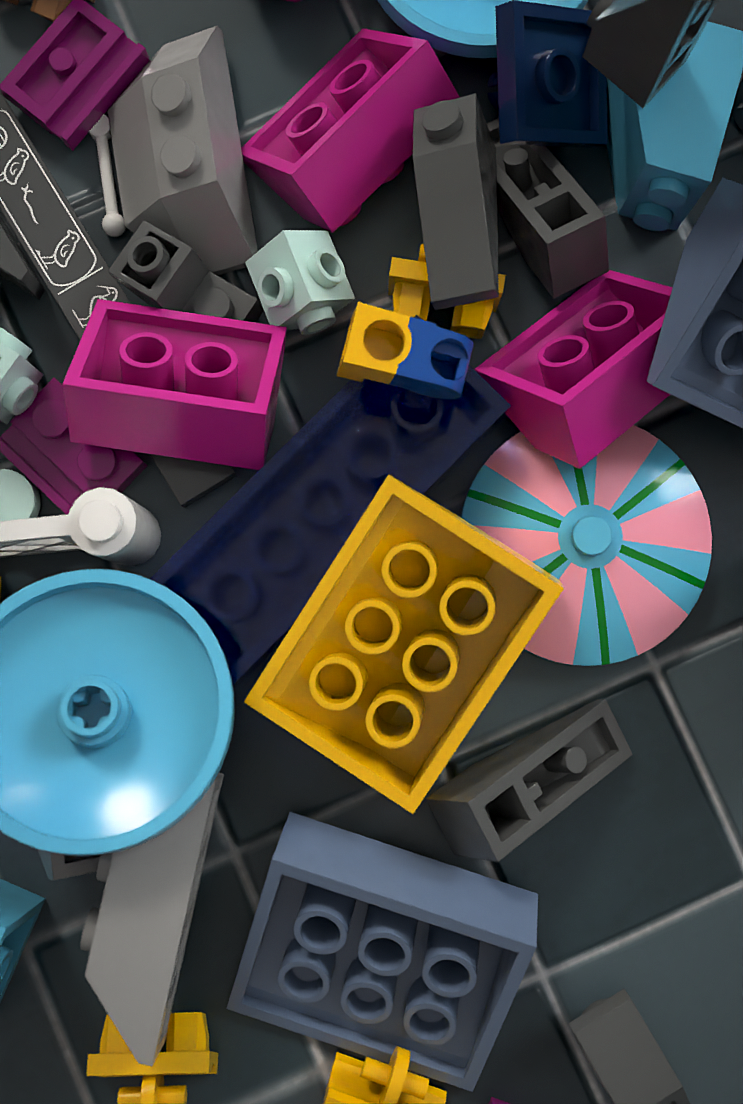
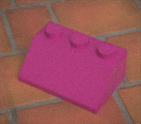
M362 28L241 147L243 162L304 220L333 233L338 227L346 225L359 214L362 203L381 184L391 181L402 171L404 161L413 153L414 109L430 106L444 100H453L460 98L428 40Z
M609 270V272L589 281L474 369L476 379L535 449L581 469L671 395L652 386L647 382L673 287Z
M97 299L62 384L70 442L263 471L274 427L287 327Z

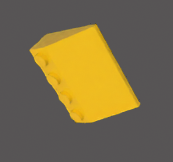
M388 475L244 700V703L414 814L564 587L558 578L510 547L393 476Z

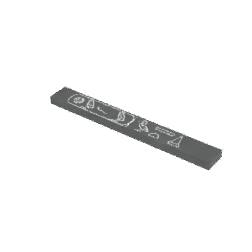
M0 91V209L81 340L97 299L129 304L131 302L118 281L108 273L110 268ZM150 454L183 508L237 476L233 468L228 465Z

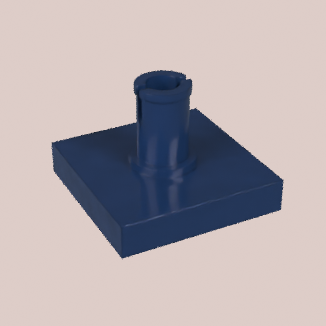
M517 0L495 6L497 71L490 76L487 87L498 86V91L488 93V98L492 106L499 111L500 144L584 148L608 144L607 77L583 58L592 28L587 25L591 10Z

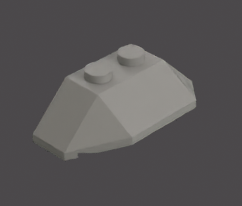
M214 26L164 44L107 111L125 227L135 233L142 221L145 220L192 247L207 269L218 276L246 268L245 262L257 253L258 249L223 31L218 26Z
M218 773L213 784L200 802L173 827L141 845L119 852L100 855L96 878L98 881L106 882L100 909L91 908L82 933L80 948L90 952L85 977L139 1064L153 1066L165 1043L224 774Z

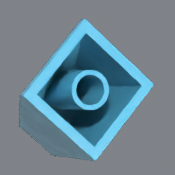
M707 21L687 61L644 108L639 106L607 78V149L619 215L633 218V222L636 225L647 230L664 231L671 229L676 231L710 185L743 71V31Z

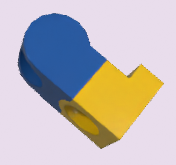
M358 302L350 321L336 376L359 382L368 379L406 388L435 398L457 399L462 394L474 342L462 334L436 327L435 323Z

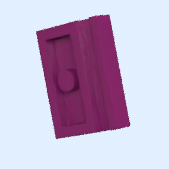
M72 0L0 83V91L8 101L50 134H54L73 151L147 65L150 59L144 46L140 43L135 44L126 37L125 32L85 0Z
M55 377L36 395L32 404L23 413L16 415L10 421L12 425L0 436V452L66 515H69L75 500L86 491L96 488H109L122 493L148 466L133 451L70 442L63 385Z

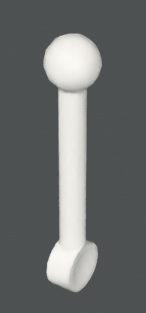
M103 115L89 133L96 140L106 215L102 219V228L107 235L118 237L124 233L126 227L123 216L118 213L108 139L111 138L109 118Z

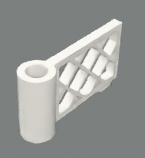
M96 488L86 491L76 499L69 511V515L0 521V558L84 550L91 555L119 565L136 566L145 563L154 556L160 545L161 530L157 519L152 513L114 489Z

